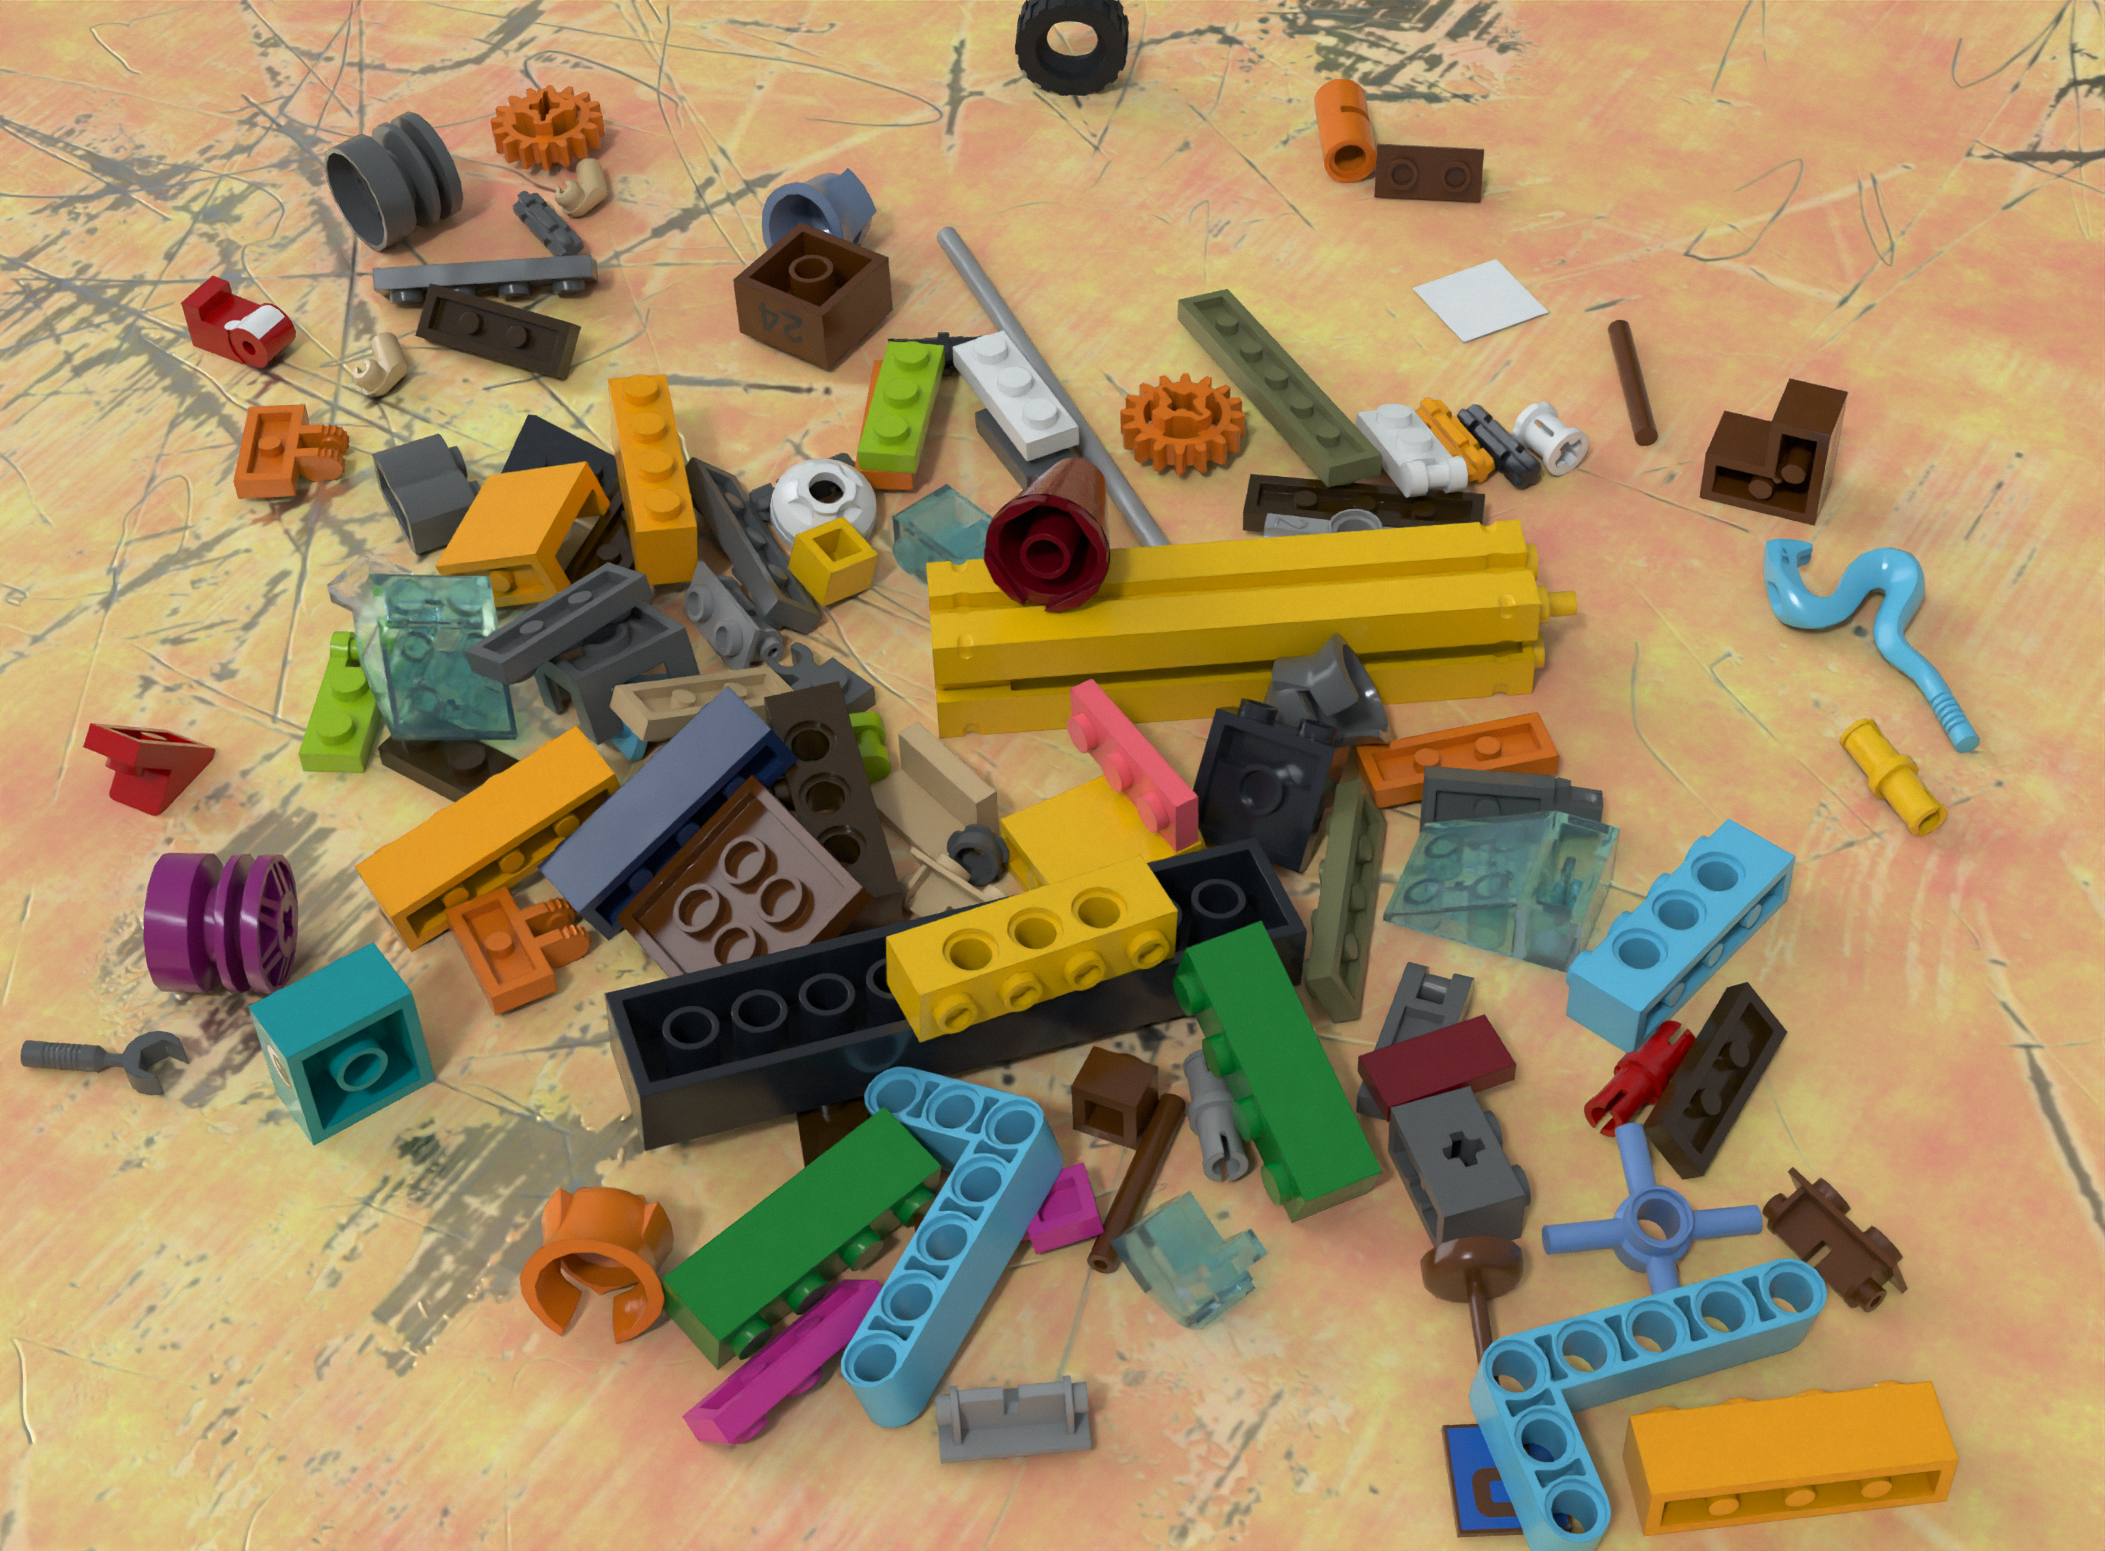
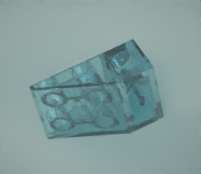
M369 573L352 615L360 665L392 739L516 740L518 733L509 685L472 672L464 651L499 629L490 577Z
M1559 811L1425 823L1386 907L1383 921L1568 973L1575 958L1582 951L1586 950L1612 885L1620 828Z

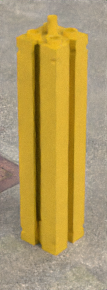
M1520 519L1499 520L1489 526L1481 525L1480 522L1110 549L1108 573L1098 592L1081 606L1061 612L1044 611L1046 605L1036 604L1026 600L1025 605L1011 600L993 582L984 559H970L960 565L953 564L951 561L926 563L939 738L964 737L968 732L990 735L1067 729V719L1071 717L1070 688L1090 679L1097 683L1133 724L1214 718L1216 708L1229 706L1239 708L1242 698L1263 702L1272 681V668L1277 658L1314 654L1336 632L1347 641L1362 663L1380 697L1382 705L1492 697L1496 692H1504L1507 696L1532 694L1535 668H1543L1545 662L1544 640L1542 632L1539 631V624L1548 623L1549 617L1577 614V596L1574 590L1548 592L1545 585H1536L1535 580L1538 578L1537 549L1534 543L1526 544Z

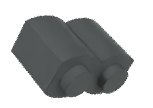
M434 434L373 453L379 488L391 513L397 519L411 550L417 555L448 545L481 489L476 480L468 483L466 465L457 446L448 448L442 436Z

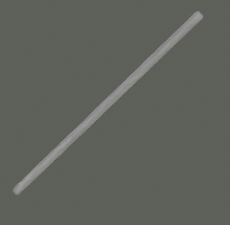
M953 227L942 228L937 234L938 243L998 332L1005 331L1079 426V444L1075 446L1085 460L1094 464L1102 472L1106 480L1107 493L1144 547L1171 545Z

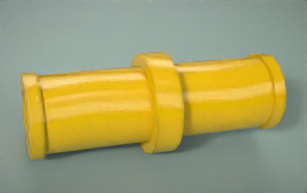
M1860 719L1843 732L1839 743L1868 776L1867 785L1876 798L1886 799L1906 823L1913 836H1917V834L1920 837L1925 836L1936 830L1945 821L1948 811L1917 776L1919 771L1917 764L1909 755L1898 753L1880 731L1874 719Z

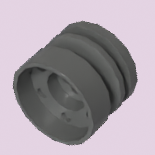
M409 111L394 118L390 123L384 122L374 128L372 137L359 134L325 152L324 168L333 199L344 220L355 235L371 249L381 251L414 234L416 225L427 228L438 222L439 218L445 219L462 208L463 192L455 163L442 139L433 127L419 114Z

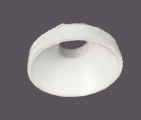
M828 458L810 459L800 462L789 468L780 477L775 486L770 503L771 522L775 532L790 548H793L796 534L843 516L866 541L874 530L877 506L872 486L862 473L844 462ZM827 480L836 483L842 489L844 495L837 502L825 504L814 499L809 492V488L818 481Z

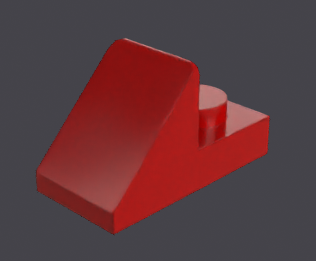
M90 723L83 746L86 749L106 756L105 766L115 771L109 797L114 801L152 816L163 813L207 767L215 753V748L168 730Z

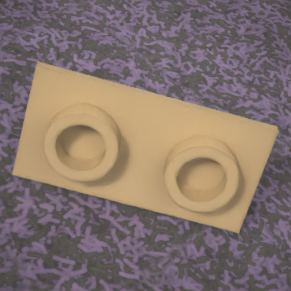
M914 847L909 852L921 866L914 876L906 874L899 881L902 894V908L919 918L1008 897L990 884L987 885L983 892L969 884L968 880L971 878V875L947 855L940 853L933 860Z

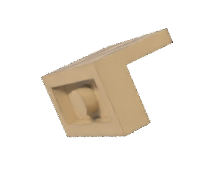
M916 722L899 732L901 769L871 786L879 818L909 846L916 848L933 860L940 853L948 856L947 842L949 837L957 830L964 831L965 827L970 824L987 826L999 836L997 791L921 723Z

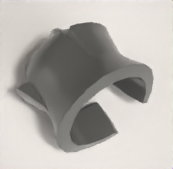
M1334 633L1325 645L1314 654L1279 657L1275 660L1272 668V681L1263 703L1278 708L1277 721L1297 728L1300 718L1326 723L1338 729L1335 740L1351 745L1350 748L1369 744H1390L1391 728L1380 697L1362 663L1340 634Z

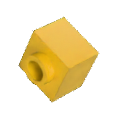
M843 516L796 534L788 569L818 603L824 607L869 589L879 554Z

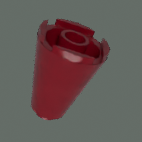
M1066 458L1057 462L1004 505L991 520L986 534L984 563L993 582L1011 600L1025 605L1026 600L1036 604L1046 605L1044 611L1061 612L1081 606L1098 592L1110 565V539L1106 480L1102 472L1091 462L1080 458Z

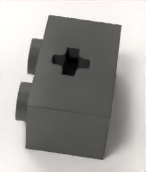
M1468 1086L1391 1107L1388 1153L1433 1246L1436 1247L1439 1244L1454 1239L1472 1236H1496L1508 1240L1521 1238L1524 1207L1531 1204L1529 1184L1523 1169L1518 1164L1510 1165L1503 1151V1139L1499 1123L1492 1111L1483 1112L1471 1087Z

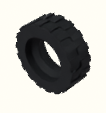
M1026 0L1022 6L1021 15L1019 14L1017 23L1015 55H1018V65L1021 70L1027 73V78L1032 83L1036 82L1041 86V89L1047 92L1053 91L1059 93V96H1087V93L1093 91L1097 93L1105 89L1108 83L1112 84L1118 78L1119 71L1124 69L1128 53V17L1124 15L1123 6L1119 0ZM1073 21L1092 27L1098 41L1092 52L1085 55L1070 56L1051 49L1047 41V34L1054 24Z

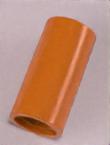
M1331 80L1319 88L1314 98L1324 166L1328 175L1334 180L1343 183H1354L1369 176L1374 170L1377 161L1366 97L1362 87L1353 80Z

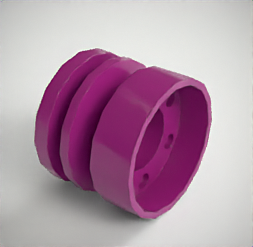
M214 853L162 854L154 865L147 886L144 907L143 941L146 963L153 984L162 992H208L214 989L221 978L222 984L230 993H243L252 988L257 994H272L284 988L289 980L294 963L298 936L296 882L291 865L284 855H259L255 860L251 854L232 855L223 867L222 862Z

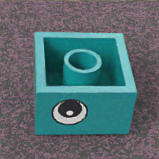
M374 942L335 960L330 965L248 1006L276 1093L313 1145L326 1140L436 1080L413 993Z

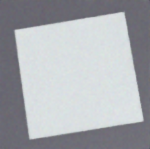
M1497 259L1412 288L1463 343L1549 313Z

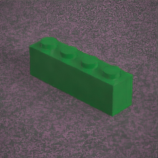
M1256 922L1186 948L1175 973L1176 977L1173 979L1176 998L1183 1012L1187 1016L1195 1015L1205 1036L1202 1040V1050L1211 1073L1217 1079L1224 1077L1234 1098L1231 1104V1111L1235 1125L1246 1142L1253 1140L1264 1163L1261 1166V1177L1271 1201L1276 1206L1283 1204L1291 1223H1294L1367 1194L1382 1173V1170L1263 922Z
M884 1106L662 1278V1290L665 1297L662 1309L717 1370L735 1356L740 1360L749 1358L770 1339L773 1334L772 1326L791 1311L796 1315L804 1314L823 1298L829 1289L828 1282L847 1267L851 1271L861 1269L879 1253L884 1245L883 1238L901 1224L906 1228H911L914 1226L916 1218L922 1214L925 1217L936 1199L942 1166Z

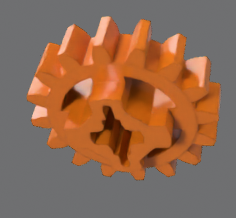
M547 85L546 88L538 89L537 92L529 88L526 89L527 97L522 99L511 95L508 97L510 107L497 106L495 109L497 117L491 118L490 121L496 152L498 154L505 153L506 162L509 164L521 159L523 169H529L535 163H540L544 171L549 170L552 166H558L559 162L565 168L569 167L570 158L572 157L579 159L589 158L587 148L599 149L601 147L600 137L605 136L600 103L598 101L591 102L590 93L588 92L574 96V90L571 86L566 87L562 92H556L553 85Z
M1183 373L1179 382H1171L1165 375L1159 376V386L1154 388L1149 384L1142 383L1139 385V396L1127 395L1125 398L1126 409H1121L1120 412L1124 449H1134V459L1138 463L1150 458L1153 459V470L1157 472L1165 468L1166 465L1175 466L1177 475H1183L1186 466L1194 465L1201 473L1207 472V461L1212 460L1215 463L1224 465L1227 463V452L1238 453L1240 450V438L1245 437V413L1242 412L1241 398H1230V387L1228 385H1223L1216 389L1212 388V378L1208 376L1201 379L1199 383L1191 382L1189 373Z

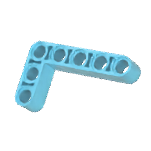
M899 1066L883 1071L869 1083L864 1094L865 1105L871 1116L885 1106L942 1166L941 1169L950 1171L951 1174L845 1349L841 1360L842 1374L871 1422L885 1428L906 1425L917 1418L925 1408L1026 1233L1028 1226L1059 1176L1064 1163L1063 1152L1043 1110L1037 1102L1027 1097L911 1067Z
M1793 1258L1778 1259L1505 1336L1491 1343L1484 1352L1472 1381L1469 1400L1475 1419L1479 1424L1530 1550L1595 1551L1609 1526L1611 1517L1609 1499L1572 1413L1783 1353L1799 1346L1826 1302V1286L1817 1270L1804 1261ZM1771 1298L1787 1301L1794 1307L1797 1313L1784 1311ZM1703 1317H1712L1720 1320L1730 1332H1721L1713 1329L1706 1323ZM1634 1336L1650 1338L1659 1345L1662 1352H1652L1644 1349L1637 1343ZM1573 1355L1584 1359L1590 1364L1594 1372L1576 1370L1568 1364L1564 1356ZM1505 1375L1512 1377L1522 1385L1525 1391L1511 1392L1505 1390L1498 1385L1494 1376ZM1534 1443L1543 1446L1551 1453L1554 1462H1541L1533 1459L1527 1454L1523 1444ZM1564 1513L1573 1516L1580 1522L1585 1533L1572 1534L1564 1531L1556 1524L1552 1514Z

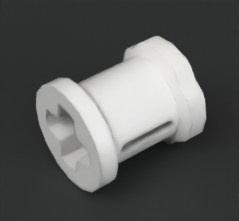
M1547 401L1533 403L1524 409L1517 417L1512 430V436L1525 449L1531 448L1542 457L1544 468L1557 476L1564 475L1573 470L1582 461L1589 446L1588 436L1578 427L1569 428L1558 419L1557 410ZM1537 421L1540 422L1541 428L1535 425ZM1560 449L1565 451V455H1561Z

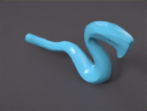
M1782 538L1766 541L1763 556L1764 583L1772 611L1778 620L1801 629H1824L1836 625L1850 616L1868 592L1884 593L1885 597L1876 614L1873 628L1876 646L1890 664L1916 683L1957 752H1969L1979 744L1980 738L1938 670L1922 654L1915 650L1904 636V630L1913 619L1925 597L1924 573L1919 561L1912 553L1892 547L1877 548L1862 553L1846 567L1834 593L1830 597H1818L1806 588L1798 570L1799 566L1809 563L1813 550L1812 544L1805 541Z

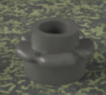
M970 824L965 827L964 831L957 830L953 832L947 842L948 857L956 861L971 875L968 883L972 886L986 885L995 877H999L1005 869L1003 864L1008 862L1010 852L1004 839L998 837L991 828L981 824ZM973 849H979L983 851L984 854L977 853Z

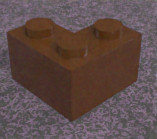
M1789 378L1772 421L1724 410L1705 455L1699 498L1815 526L1832 483L1848 392Z

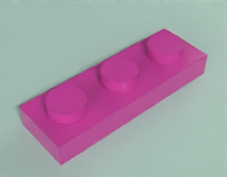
M844 1279L682 1417L697 1440L732 1445L745 1442L764 1428L769 1420L766 1413L785 1396L788 1398L794 1397L813 1386L823 1374L820 1366L839 1350L845 1351L882 1289L879 1281Z

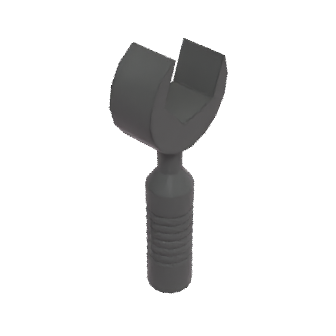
M164 1031L147 1032L136 1037L127 1045L123 1054L108 1053L99 1045L26 1040L22 1045L20 1055L23 1067L81 1070L87 1072H98L106 1066L124 1067L132 1088L146 1095L164 1094L158 1076L147 1072L148 1066L169 1056L189 1064L180 1039L174 1034Z

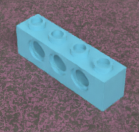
M1729 818L1709 838L1704 835L1699 837L1689 849L1684 862L1671 875L1668 873L1661 874L1652 884L1646 899L1632 913L1629 911L1622 912L1611 925L1607 937L1593 951L1586 949L1575 958L1566 976V984L1570 986L1566 1016L1624 1052H1638L1656 1032V1029L1664 1021L1670 1020L1783 906L1788 899L1796 856Z

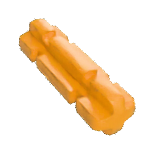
M1430 397L1421 400L1420 407L1415 412L1452 457H1463L1467 466L1468 482L1475 481L1477 484L1485 482L1488 474L1495 468L1493 458L1484 448L1480 449L1479 442L1456 416L1452 417L1451 411L1441 400H1433Z

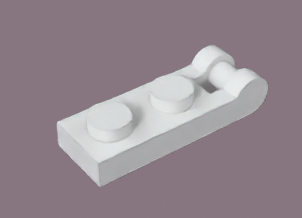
M1391 403L1381 405L1377 410L1357 412L1356 427L1382 454V468L1405 497L1424 496L1427 494L1428 489L1441 488L1445 493L1466 490L1468 472L1463 457H1452L1411 406L1407 407Z

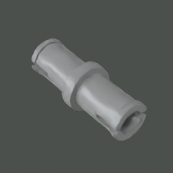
M1197 1050L1191 1053L1183 1063L1184 1074L1188 1081L1192 1101L1187 1109L1189 1126L1199 1136L1204 1174L1210 1180L1221 1182L1222 1175L1219 1159H1223L1228 1182L1234 1181L1246 1173L1249 1166L1241 1135L1232 1116L1231 1104L1234 1098L1224 1077L1217 1079L1211 1071H1208L1203 1050Z

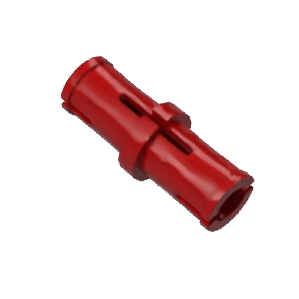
M1672 1020L1664 1021L1638 1052H1628L1618 1061L1614 1067V1077L1584 1106L1585 1118L1593 1128L1610 1112L1612 1118L1605 1124L1600 1133L1604 1136L1616 1137L1615 1129L1617 1127L1628 1124L1644 1105L1655 1104L1669 1084L1668 1079L1676 1072L1696 1039L1688 1028L1671 1045L1669 1042L1670 1038L1680 1029L1682 1024Z

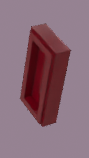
M1484 1014L1358 1056L1357 1071L1388 1123L1390 1122L1391 1107L1468 1086L1471 1087L1473 1093H1477L1515 1080L1516 1063Z

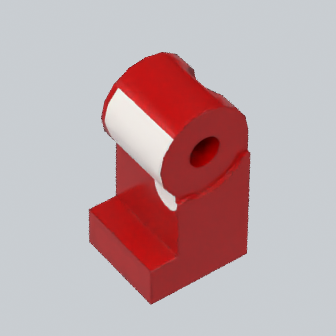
M211 276L181 302L193 346L241 364L245 363L258 368L265 367L296 338V330L292 321L279 307L270 303L259 305L232 294L230 283L216 276Z

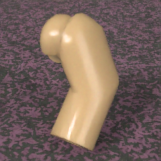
M585 158L577 164L576 173L579 184L576 181L569 180L565 181L566 191L559 186L556 189L555 201L559 206H562L564 214L572 217L583 216L606 198L608 192L601 164L596 159Z
M389 332L380 333L372 339L371 347L376 361L365 359L363 360V364L366 366L365 370L362 371L356 366L353 371L354 382L361 387L363 394L378 397L385 395L408 371V364L398 338Z

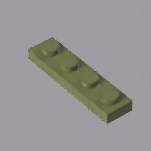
M1361 779L1339 783L1336 786L1333 812H1330L1326 819L1329 837L1326 857L1319 864L1321 889L1318 908L1314 909L1311 915L1313 941L1310 959H1306L1303 965L1304 983L1309 995L1313 999L1318 998L1333 1023L1359 1018L1386 825L1384 817Z

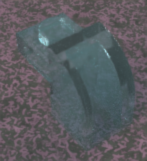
M1191 1191L1163 1202L1110 1241L1145 1294L1174 1321L1193 1330L1203 1329L1256 1289L1251 1282L1253 1278L1247 1269L1268 1254L1252 1228L1222 1239Z

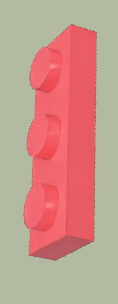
M1093 679L1070 688L1071 717L1067 719V729L1075 747L1081 753L1088 752L1101 766L1110 787L1117 793L1123 791L1137 807L1138 814L1145 827L1152 833L1159 832L1175 852L1197 843L1198 796Z

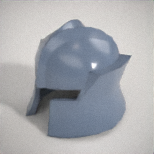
M849 168L841 175L835 173L821 174L803 183L785 184L775 189L769 195L762 211L763 240L767 249H769L801 222L860 246L870 230L872 216L875 214L876 209L865 186Z

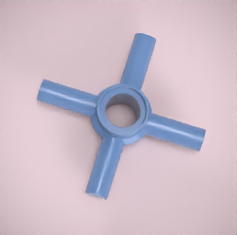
M1628 1123L1617 1127L1615 1135L1629 1197L1620 1204L1613 1219L1543 1226L1542 1242L1547 1255L1613 1248L1617 1258L1626 1267L1636 1272L1647 1273L1651 1294L1654 1295L1680 1287L1675 1263L1686 1253L1692 1240L1760 1234L1762 1231V1216L1757 1205L1692 1211L1689 1203L1680 1193L1665 1186H1657L1643 1124ZM1638 1220H1650L1659 1225L1665 1233L1666 1240H1657L1647 1236L1641 1230Z

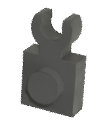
M795 642L791 645L792 663L794 666H783L773 658L767 661V666H770L794 691L839 681L849 714L865 712L876 704L874 686L833 657L822 665H817L814 663L812 651L804 644Z

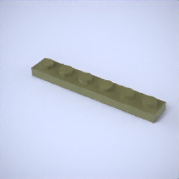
M1228 289L1178 300L1177 319L1327 487L1350 485L1357 480L1381 475L1382 454Z

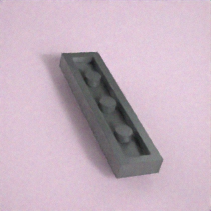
M591 254L372 268L374 291L384 297L390 296V304L396 305L422 303L423 294H427L430 283L477 296L478 290L498 289L499 297L504 298L530 296L531 287L552 286L554 294H576L585 292L586 283H598L597 261Z
M692 457L686 464L685 470L690 494L692 495L693 507L705 517L712 529L710 534L712 540L729 557L734 566L732 574L751 594L755 601L753 605L754 611L764 622L774 628L781 629L783 626H787L808 635L822 616L803 585L788 569L789 562L757 510L751 504L738 479L731 473Z

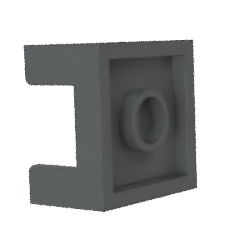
M644 601L632 608V612L627 618L616 623L607 624L587 636L579 648L568 653L559 654L539 666L534 676L544 705L554 713L562 711L564 709L562 702L572 697L584 734L599 745L621 734L623 731L621 719L609 707L613 695L611 689L616 685H620L662 663L665 665L669 679L700 675L686 627Z

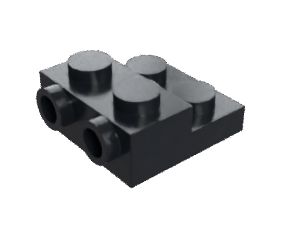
M1242 698L1239 708L1235 706L1216 708L1193 787V791L1198 796V829L1203 839L1224 845L1257 837L1270 863L1296 872L1307 870L1324 810L1333 807L1336 786L1340 783L1351 745L1336 741L1335 737L1338 729L1323 722L1300 718L1297 728L1277 721L1278 708L1260 701Z

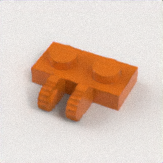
M305 404L249 407L233 480L238 499L296 496L299 475L312 482H324V480L331 482L333 479L337 480L338 477H342V473L345 471L346 459L343 458V454H346V450L349 448L350 436L347 435V431L343 430V427L340 428L337 425H309L310 421Z
M504 886L444 910L448 927L495 1016L558 991L555 975L551 967L558 969L570 964L573 960L577 961L580 957L583 958L585 953H589L588 949L592 947L590 944L592 940L585 927H581L580 924L574 926L573 921L576 920L575 915L577 913L564 897L562 899L558 897L556 899L550 898L548 902L542 901L519 910L507 887Z

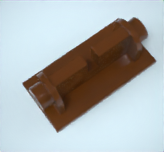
M1378 144L1374 197L1480 202L1484 149Z
M1792 1167L1788 1173L1796 1191L1788 1198L1783 1193H1779L1766 1203L1762 1214L1768 1219L1767 1229L1776 1235L1804 1262H1807L1826 1245L1831 1252L1814 1269L1817 1270L1824 1282L1850 1308L1860 1306L1865 1312H1871L1877 1308L1886 1297L1887 1292L1882 1286L1887 1281H1890L1903 1294L1908 1288L1897 1265L1903 1259V1256L1895 1245L1876 1227L1871 1225L1865 1232H1862L1845 1215L1851 1210L1850 1206L1828 1182L1819 1178L1811 1184Z

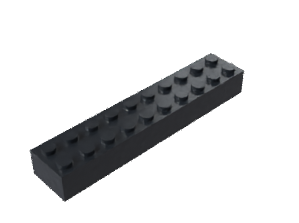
M1257 837L1147 863L1178 910L1174 958L1162 961L1149 969H1138L1099 982L1086 990H1076L1034 1004L1020 1012H1010L971 1025L958 1033L944 1034L919 1042L887 985L886 937L1008 897L605 993L610 1048L644 1150L648 1151L864 1096L869 1083L877 1075L894 1067H911L944 1076L1185 1015L1176 998L1173 979L1176 977L1175 973L1186 948L1259 921L1263 922L1293 987L1299 986L1302 980L1307 929Z

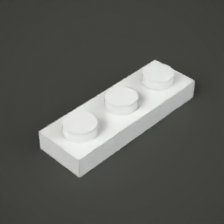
M1004 330L991 335H983L975 340L953 346L954 366L1027 462L1079 444V426Z

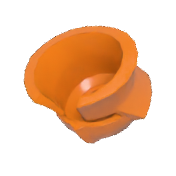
M582 1186L570 1194L559 1188L545 1205L541 1219L543 1245L524 1265L519 1277L521 1293L531 1311L545 1326L562 1337L576 1311L582 1292L565 1279L561 1273V1268L580 1283L590 1287L598 1295H603L608 1291L624 1288L638 1282L631 1290L613 1297L612 1321L615 1342L619 1344L630 1340L649 1328L662 1312L665 1297L658 1272L673 1249L674 1236L671 1222L659 1202L648 1204L642 1194L635 1195L626 1190L600 1186Z

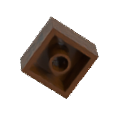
M801 222L733 279L740 333L826 369L830 368L893 310L889 257Z

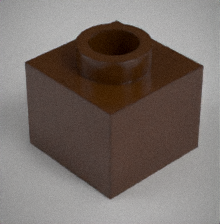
M1093 1046L1071 1086L1073 1130L1137 1150L1159 1101L1158 1066L1143 1062L1131 1054H1118Z

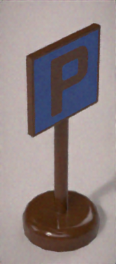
M1472 1236L1454 1239L1429 1250L1420 1260L1424 1287L1433 1296L1452 1303H1469L1478 1367L1484 1352L1493 1343L1487 1300L1500 1297L1514 1289L1521 1281L1524 1273L1521 1248L1511 1240L1496 1236ZM1494 1376V1379L1500 1385L1499 1376ZM1479 1424L1443 1425L1441 1432L1457 1538L1524 1535ZM1534 1443L1523 1444V1448L1533 1459L1541 1462H1554L1551 1453L1543 1446ZM1564 1513L1552 1514L1553 1519L1560 1528L1566 1532H1572L1571 1515Z

